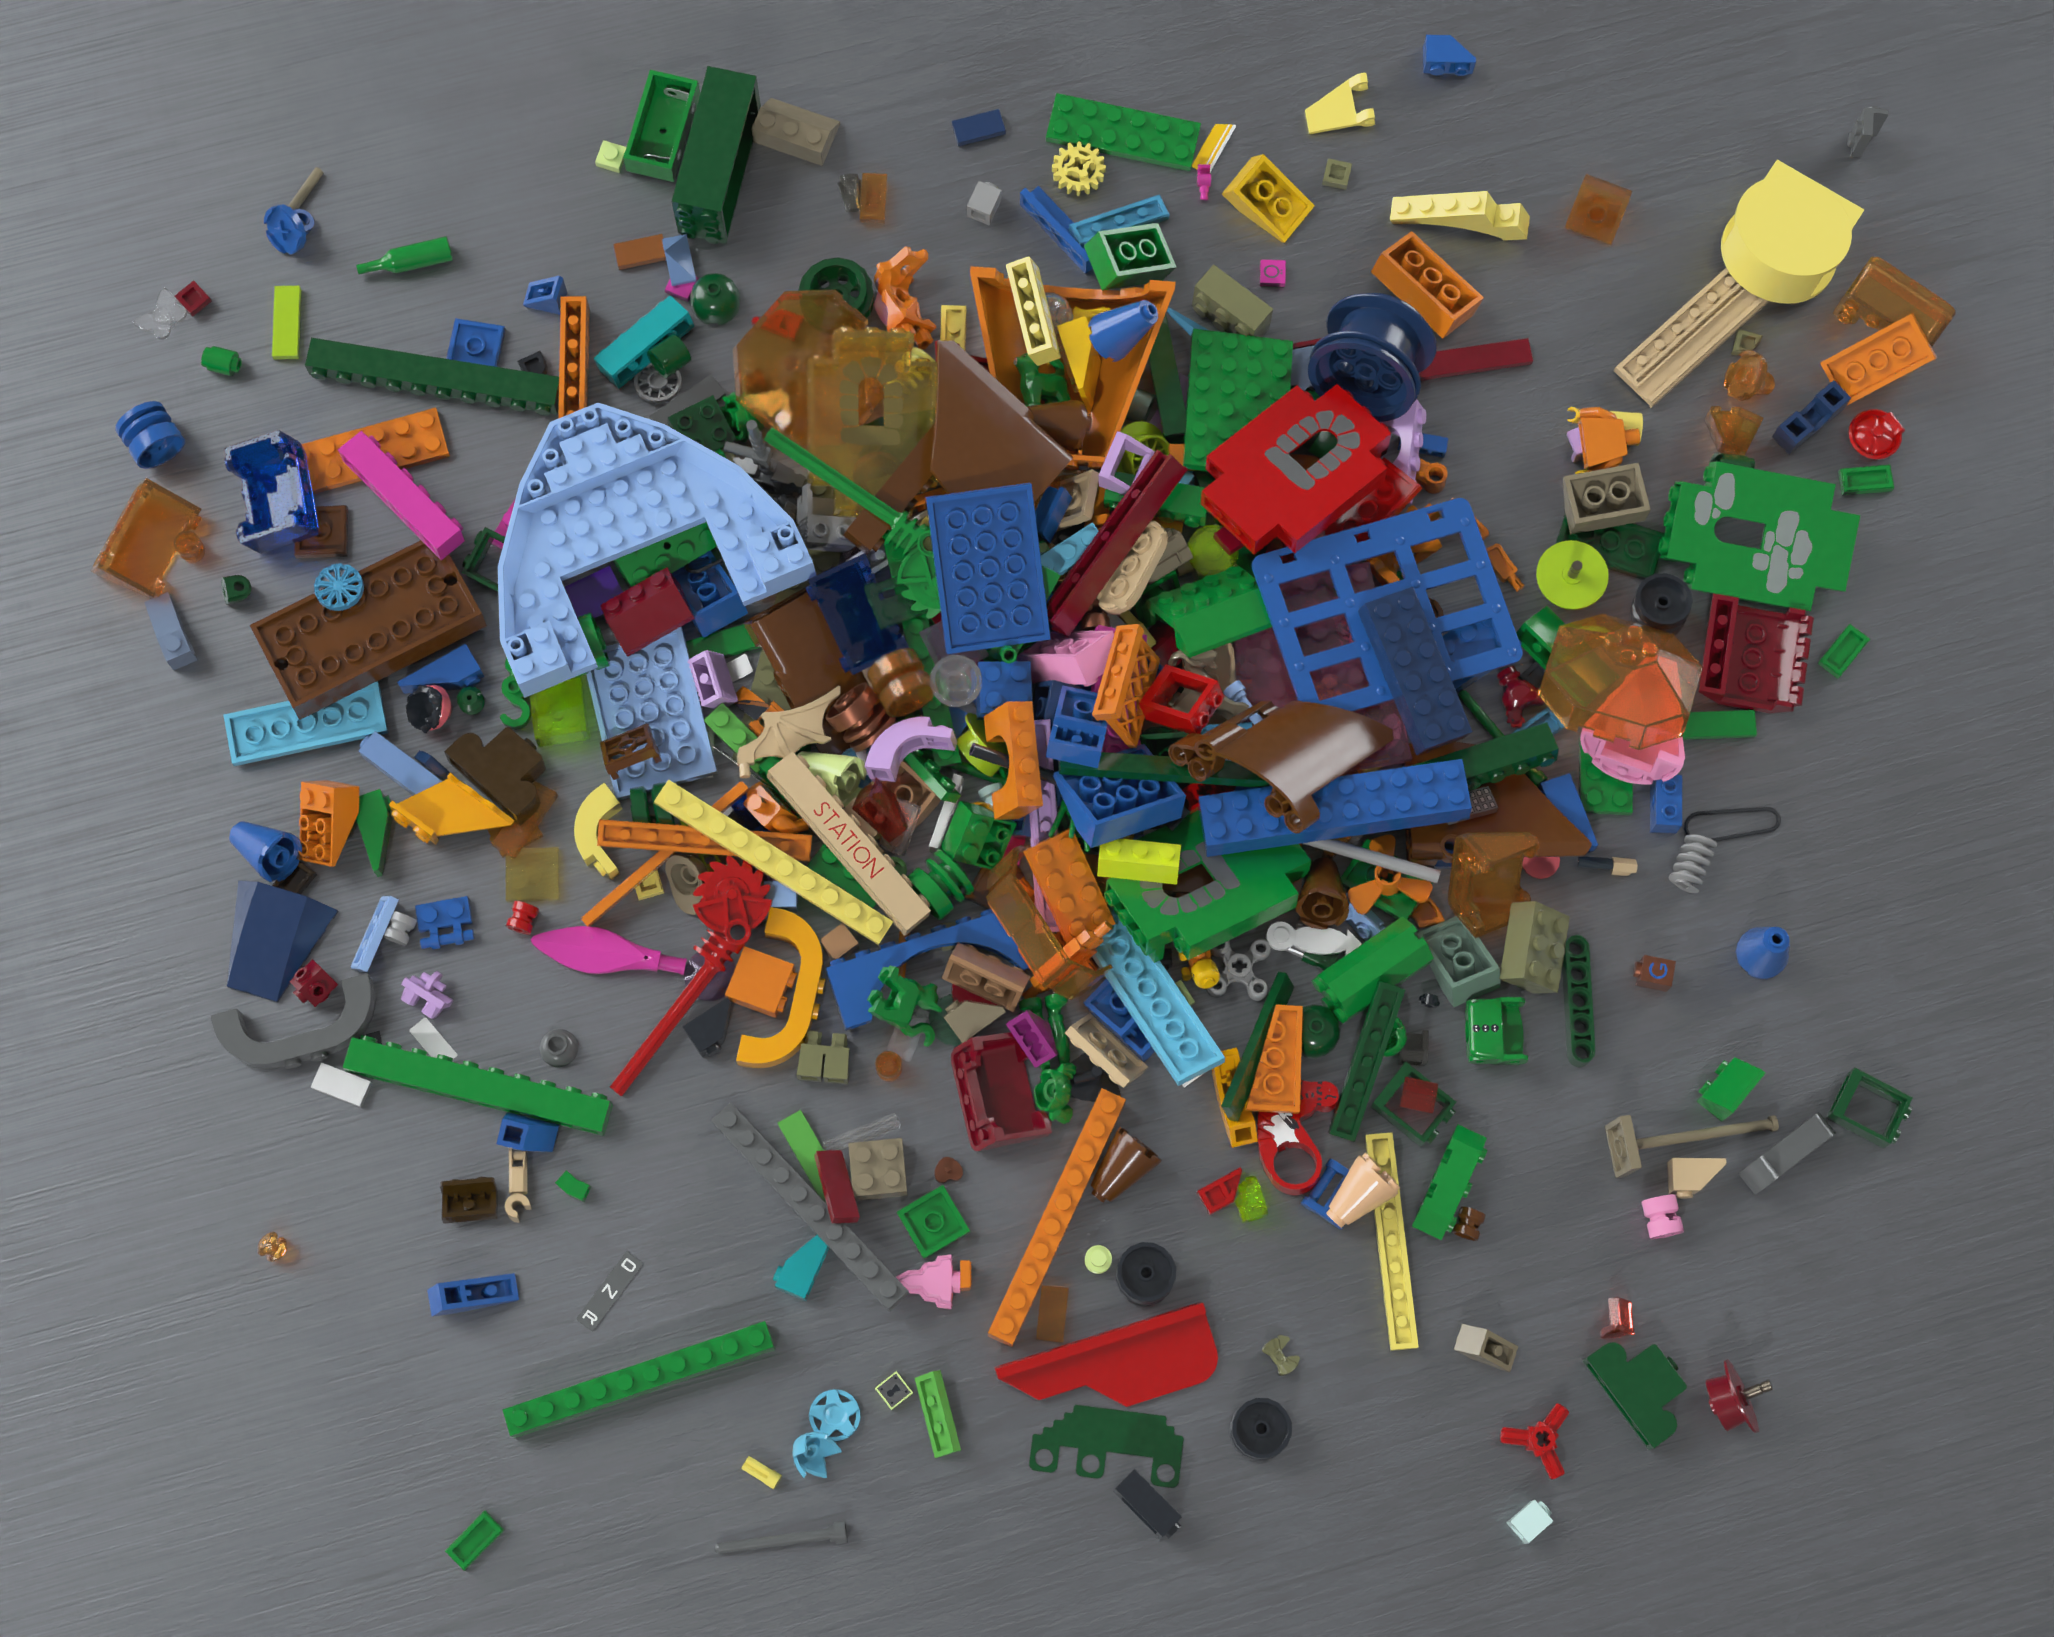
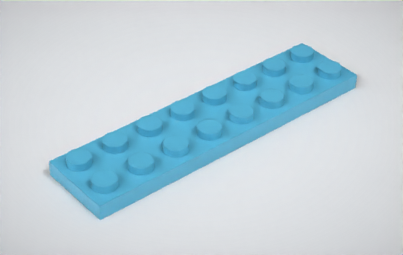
M1107 903L1116 924L1112 925L1113 929L1102 937L1104 942L1096 948L1097 953L1092 957L1176 1084L1180 1086L1225 1063L1224 1055L1160 960L1154 963L1149 955H1144L1140 946H1137L1126 926L1119 920L1113 907Z

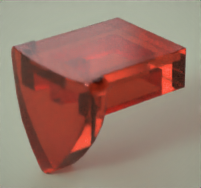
M1619 1297L1609 1298L1610 1325L1600 1330L1601 1338L1634 1335L1632 1302Z

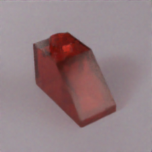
M877 777L859 791L852 809L890 843L907 830L908 825L896 795Z

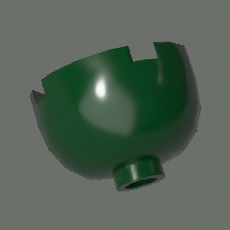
M718 273L706 274L699 278L692 287L690 294L691 308L695 316L703 323L709 325L710 323H718V325H722L731 321L739 312V290L733 280L726 275Z
M1315 1004L1303 1007L1302 1056L1317 1059L1332 1052L1340 1039L1341 1028L1338 1018L1330 1009Z

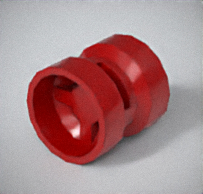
M514 901L511 908L513 914L512 917L508 918L506 927L515 932L530 935L533 929L532 919L537 917L539 909L525 902Z

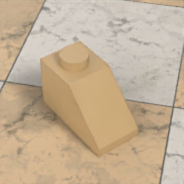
M1672 1158L1667 1162L1668 1194H1676L1679 1199L1693 1198V1194L1701 1191L1726 1165V1158Z

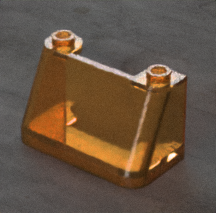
M145 478L133 491L90 571L147 598L159 597L166 585L162 582L163 574L185 534L190 529L195 530L202 519V517L198 516L201 508Z
M1467 832L1456 837L1448 902L1453 913L1475 938L1507 926L1511 903L1531 901L1529 893L1520 887L1524 855L1531 859L1538 855L1540 849L1537 837L1530 832Z

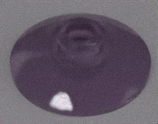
M698 952L689 959L685 966L684 981L686 987L705 962L704 957ZM726 961L724 963L726 971L718 972L698 999L716 1001L725 997L736 968L734 962Z

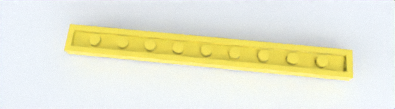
M669 779L655 799L654 804L877 945L880 944L893 924V921Z

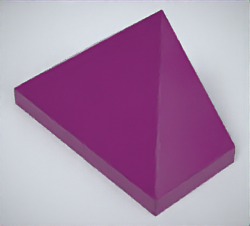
M1026 1010L1006 1023L1035 1068L1058 1054L1050 1023L1030 1010Z

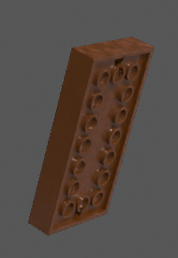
M420 540L358 571L363 579L364 591L362 597L354 606L341 611L330 610L321 605L315 593L250 625L299 720L487 626L478 605L449 554L440 560ZM350 591V594H351V595H356V594H357L356 592H351V591ZM346 597L343 598L344 604L348 602ZM336 598L332 602L334 605L337 602Z

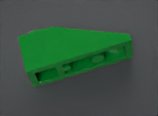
M381 789L359 796V813L356 817L372 869L377 877L383 876L392 825L390 813L392 810L389 806L391 799L389 795L385 796Z

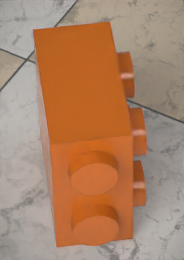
M744 946L725 997H728L730 1002L777 1018L778 1013H783L788 1002V998L785 997L788 987H794L798 973H795L794 964Z

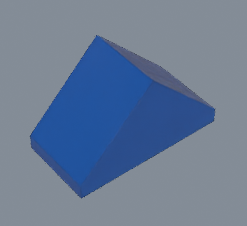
M555 276L529 282L523 306L560 315L561 297H566L567 295L563 277Z

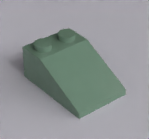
M1463 913L1416 933L1419 939L1424 938L1430 948L1434 959L1429 965L1441 990L1453 1008L1466 1003L1468 1000H1473L1501 988L1499 966Z

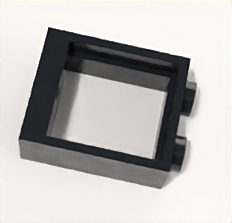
M1136 1469L1113 1491L1159 1539L1164 1535L1169 1539L1181 1527L1178 1521L1182 1516Z

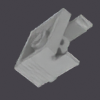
M807 483L802 487V496L797 498V528L806 548L843 553L854 548L855 545L845 538L843 534L856 519V502L849 497L846 500L812 497L811 484Z

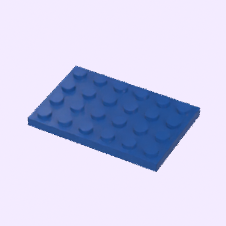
M1023 483L926 497L946 654L1050 640L1032 484Z

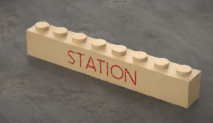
M792 751L768 770L767 778L905 936L929 916L931 912L929 909L930 903L922 894L917 895L911 888L913 887L912 882L905 874L900 875L894 867L896 865L887 854L882 855L877 849L878 843L870 834L865 835L860 829L861 824L852 814L848 815L842 809L844 807L842 801L835 794L832 796L825 789L827 785L819 775L814 776L808 768L810 766L801 755L796 756Z

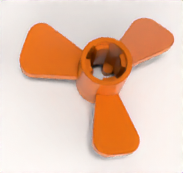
M1388 834L1374 838L1370 842L1369 849L1394 857L1395 837ZM1376 866L1375 880L1350 888L1348 900L1359 914L1364 915L1369 912L1381 894L1390 896L1400 890L1416 902L1424 903L1429 899L1433 886L1429 881L1402 878L1400 872ZM1388 873L1394 875L1392 878L1393 882L1391 883L1383 880L1388 878Z

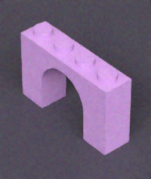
M1417 399L1401 417L1391 421L1380 422L1389 428L1391 434L1400 437V453L1393 464L1413 480L1416 478V471L1420 469V458L1418 455L1419 448L1423 446L1422 424L1426 422V410Z

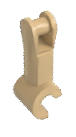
M509 1148V1194L511 1196L505 1202V1210L510 1220L520 1223L519 1215L514 1210L515 1206L522 1205L526 1210H532L528 1198L524 1196L528 1193L527 1151ZM523 1160V1166L513 1167V1161Z

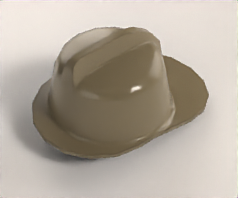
M695 854L686 857L682 855L671 856L666 862L665 870L674 900L682 911L695 915L696 912L693 904L699 903L703 896H693V892L697 887L705 883L698 879V875L708 872L707 868Z

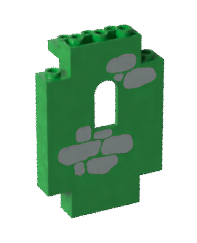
M1716 461L1709 462V466H1706L1704 470L1703 481H1705V486L1683 481L1675 482L1674 486H1671L1668 500L1671 501L1670 509L1666 512L1663 525L1666 527L1665 535L1660 539L1658 550L1661 552L1660 558L1663 560L1690 564L1689 568H1686L1683 581L1690 590L1737 597L1741 600L1784 608H1797L1805 611H1811L1815 588L1846 592L1861 515L1831 510L1836 484ZM1722 517H1731L1765 524L1760 549L1720 541L1714 533L1716 522Z

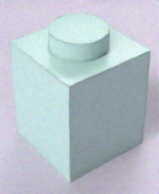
M1532 1500L1515 1514L1507 1524L1523 1543L1527 1544L1553 1522L1550 1518L1552 1513L1542 1501L1537 1503L1536 1500Z

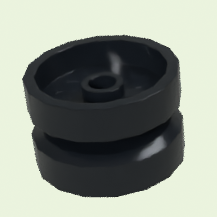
M1662 573L1647 577L1639 585L1630 609L1631 621L1640 633L1656 640L1668 639L1677 635L1684 627L1693 603L1692 593L1687 584L1677 576Z
M1141 1242L1130 1246L1122 1254L1116 1268V1283L1120 1293L1128 1301L1140 1306H1151L1161 1302L1169 1295L1176 1280V1265L1173 1257L1164 1247L1155 1243ZM1147 1269L1150 1270L1151 1274L1149 1278H1144L1141 1275V1271L1145 1272Z
M1255 1398L1245 1402L1234 1413L1230 1423V1438L1234 1448L1243 1457L1253 1461H1266L1276 1457L1287 1447L1292 1436V1422L1288 1412L1280 1403L1269 1398ZM1260 1424L1265 1425L1264 1434H1259L1256 1430V1427Z

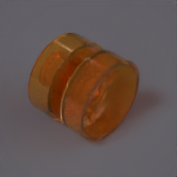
M911 648L899 649L883 656L871 666L867 673L873 689L877 694H880V702L886 713L891 717L904 716L920 709L936 693V687L929 674L924 671L922 661L917 652Z

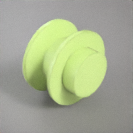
M1095 1245L1088 1249L1085 1255V1265L1089 1271L1101 1274L1110 1268L1112 1255L1106 1247Z

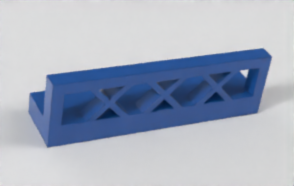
M1039 186L1031 192L1024 188L1020 192V206L1085 274L1093 269L1085 248H1082L1068 230L1069 225L1073 224V221Z

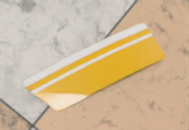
M1215 124L1194 160L1192 167L1197 169L1198 164H1210L1211 172L1236 125Z

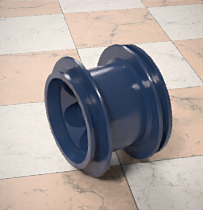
M1362 293L1340 299L1332 306L1326 320L1328 335L1321 338L1311 351L1308 365L1310 383L1319 397L1338 384L1343 390H1348L1354 400L1361 406L1368 408L1378 422L1397 419L1404 415L1418 398L1421 389L1419 373L1430 366L1436 355L1437 344L1435 335L1429 324L1416 309L1396 297L1381 293Z

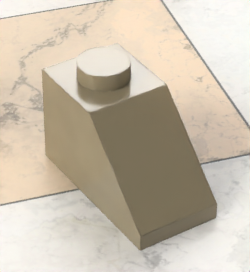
M956 1000L945 1008L947 1013L943 1017L961 1042L964 1043L1006 1011L1000 1005L968 1000L960 1003Z
M1462 1324L1454 1350L1470 1359L1510 1372L1518 1346L1488 1329Z

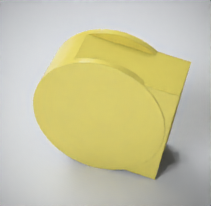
M1776 160L1766 177L1752 185L1743 194L1735 214L1726 225L1721 239L1723 261L1732 277L1744 289L1757 297L1771 302L1786 304L1807 301L1820 294L1830 283L1836 267L1843 261L1850 248L1852 230L1864 209L1783 162Z

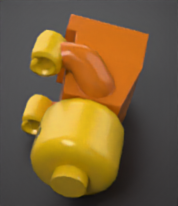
M1211 949L1190 960H1187L1183 953H1179L1180 960L1188 961L1190 966L1181 969L1183 981H1189L1193 977L1195 984L1203 989L1211 988L1218 983L1220 973L1215 962L1212 961Z

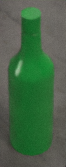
M444 236L390 249L380 259L358 264L356 267L359 275L378 270L402 273L453 261L448 238Z

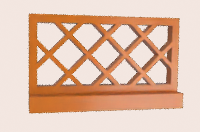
M1140 624L1116 626L1092 716L1097 721L1105 720L1129 748H1137L1145 719L1138 703L1154 682L1160 663V658L1142 638L1144 629ZM1147 658H1148L1149 661H1150L1149 667H1148V664H1147ZM1138 660H1139V666H1140V672H1141V674H1139V668H1138V662H1137ZM1132 682H1133V688H1134V694H1135V696H1133L1132 685H1131ZM1125 705H1127L1129 718H1127Z

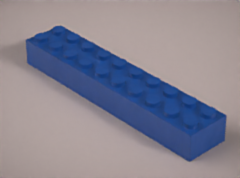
M1462 759L1339 776L1311 795L1319 809L1320 818L1300 833H1294L1288 829L1283 815L1276 818L1267 812L1264 801L1271 794L1272 786L1199 796V814L1207 857L1469 820L1472 810Z

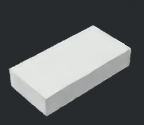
M321 1063L311 1088L362 1108L372 1082Z

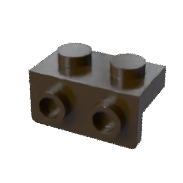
M478 1177L464 1180L452 1179L440 1182L443 1224L497 1219L498 1191L494 1177Z

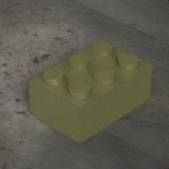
M1214 264L1194 287L1192 301L1194 311L1199 316L1207 317L1211 320L1219 331L1263 337L1269 330L1273 308Z
M1537 901L1511 903L1499 979L1533 994L1558 993L1570 916Z

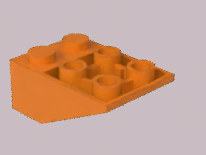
M329 780L301 782L299 826L302 852L299 851V860L334 867L359 813V786Z

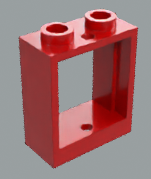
M1166 664L1138 704L1146 720L1188 734H1200L1202 729L1207 726L1215 710L1222 704L1225 696L1218 680ZM1179 686L1202 693L1189 713L1166 707Z

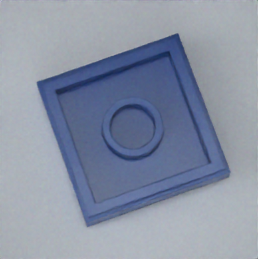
M455 318L446 359L498 367L506 331L505 326Z

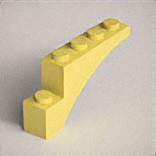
M1488 191L1393 197L1390 221L1393 224H1430L1463 228L1502 238L1503 241L1527 239L1530 220L1529 214L1521 203L1497 205Z

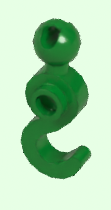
M506 658L504 665L506 670L510 672V676L502 682V693L512 705L522 710V715L514 720L506 714H501L500 719L506 727L518 730L529 723L531 710L524 700L525 698Z

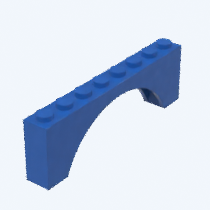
M1016 900L1006 904V909L996 912L995 908L981 912V917L971 920L970 916L956 920L955 926L946 928L945 924L930 929V934L921 936L920 933H915L905 937L906 942L896 945L895 941L880 945L881 950L871 953L870 949L856 953V958L846 961L845 957L829 962L830 967H826V973L845 1030L871 1023L873 1015L868 1010L872 1006L867 999L872 990L881 991L885 984L878 979L883 967L895 966L900 968L912 958L933 949L956 946L959 942L963 945L969 944L973 947L992 952L1024 972L1043 966L1048 962L1039 933H1037V927L1029 903L1021 904L1020 900Z

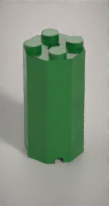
M1402 916L1318 974L1317 977L1311 980L1312 984L1323 995L1321 999L1323 1006L1331 1011L1334 1010V1014L1343 1024L1370 1006L1378 980L1399 986L1428 966L1434 957L1427 942L1423 937L1418 938L1415 934L1418 930Z

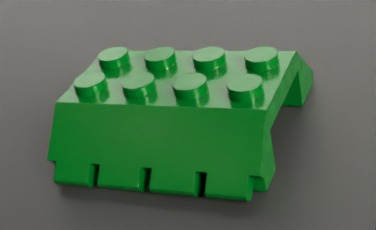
M1240 566L1229 567L1226 571L1205 576L1203 579L1193 583L1183 584L1180 588L1169 592H1161L1158 596L1148 599L1141 608L1144 620L1151 626L1156 624V613L1175 629L1176 646L1189 658L1272 627L1256 579Z

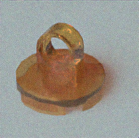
M1752 350L1740 353L1739 356L1741 358L1736 363L1731 362L1725 374L1724 387L1728 389L1729 393L1727 394L1740 401L1748 400L1754 395L1770 394L1775 387V381L1773 376L1767 372L1768 366L1764 356ZM1765 381V387L1763 390H1761L1760 388L1762 387Z

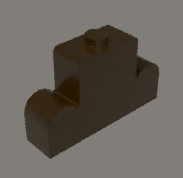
M510 727L504 728L485 747L478 735L466 733L444 751L449 764L504 813L515 820L519 826L524 824L539 809L540 798L532 782L546 770L543 758L536 751L537 748L528 738L522 739Z

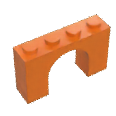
M1007 701L984 716L986 742H1006L1009 753L1007 781L1001 789L992 793L994 820L1020 819L1043 806L1032 701Z

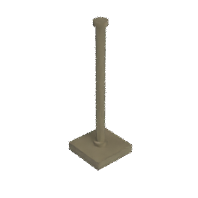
M1631 1115L1620 1116L1605 1125L1616 1178L1626 1177L1642 1168L1638 1151L1640 1149L1763 1130L1774 1132L1778 1131L1779 1128L1777 1117L1772 1115L1764 1120L1636 1139Z

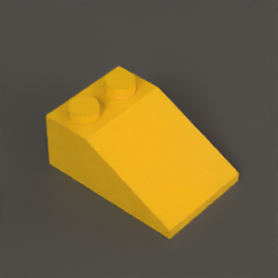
M1264 154L1251 157L1222 193L1239 212L1282 243L1287 241L1315 206Z
M1083 316L1058 325L1057 329L1081 399L1084 402L1087 413L1092 411L1101 360L1090 341L1089 335L1092 334L1091 326L1088 328L1087 318Z

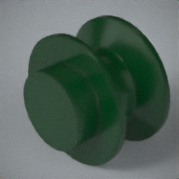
M468 686L458 693L457 703L464 713L475 715L484 708L485 699L478 688Z

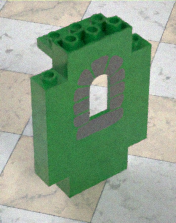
M1198 810L1189 814L1174 831L1164 826L1137 840L1181 845L1178 875L1202 863L1213 878V882L1182 897L1173 898L1164 893L1162 889L1163 883L1110 878L1106 882L1104 896L1107 903L1113 907L1121 923L1126 926L1128 932L1132 935L1136 945L1140 946L1144 955H1149L1154 963L1163 959L1165 945L1172 941L1177 951L1183 953L1187 960H1190L1296 908L1299 893L1292 883L1309 874L1311 860L1299 844L1207 857Z

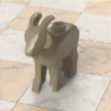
M1212 649L1189 658L1182 651L1178 650L1171 655L1168 665L1175 666L1179 659H1183L1186 671L1213 679L1204 668L1210 666L1213 669H1218L1215 664L1217 651ZM1185 688L1182 693L1177 692L1173 696L1169 705L1173 709L1189 713L1202 693ZM1225 696L1222 704L1215 712L1229 720L1247 710L1249 705L1243 702H1235Z

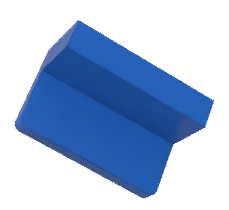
M1048 486L1035 510L1037 531L1043 540L1051 543L1072 500V496L1064 487H1060L1058 490Z

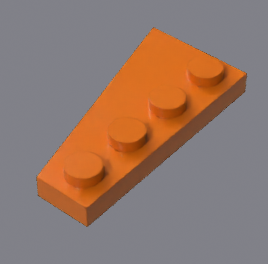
M1275 1005L1245 1111L1296 1114L1300 1112L1303 1006Z

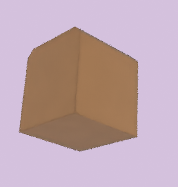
M843 923L821 938L822 948L832 961L843 957L847 959L860 949L859 943Z

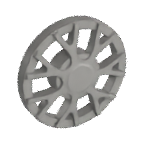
M650 363L635 375L634 386L636 392L643 400L650 403L660 404L668 402L681 389L682 378L679 370L675 372L676 375L672 374L668 378H663L657 371L651 372L650 367L652 364ZM642 373L648 375V379H640V375ZM677 379V384H668V380ZM648 385L649 390L645 392L640 390L641 387ZM666 388L671 391L667 396L662 392ZM653 391L659 392L658 398L651 397Z

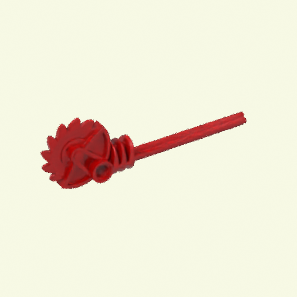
M727 856V866L713 861L710 862V866L714 872H704L698 875V879L705 883L695 889L693 896L703 897L699 903L693 904V908L699 919L714 931L712 932L707 929L711 936L708 940L701 937L705 944L701 948L696 945L693 947L694 950L704 957L705 962L610 1085V1088L620 1096H623L714 976L718 972L726 971L724 963L726 961L733 962L730 955L732 953L739 954L746 943L749 942L752 935L751 930L758 927L767 917L772 900L763 898L768 894L771 886L768 884L760 886L763 880V872L758 869L753 874L751 864L743 860L742 866H740L733 857ZM736 925L743 926L746 931L745 936L740 940H735L731 937V930Z

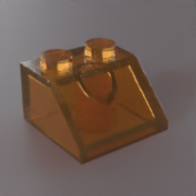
M1586 174L1565 228L1612 245L1632 191Z

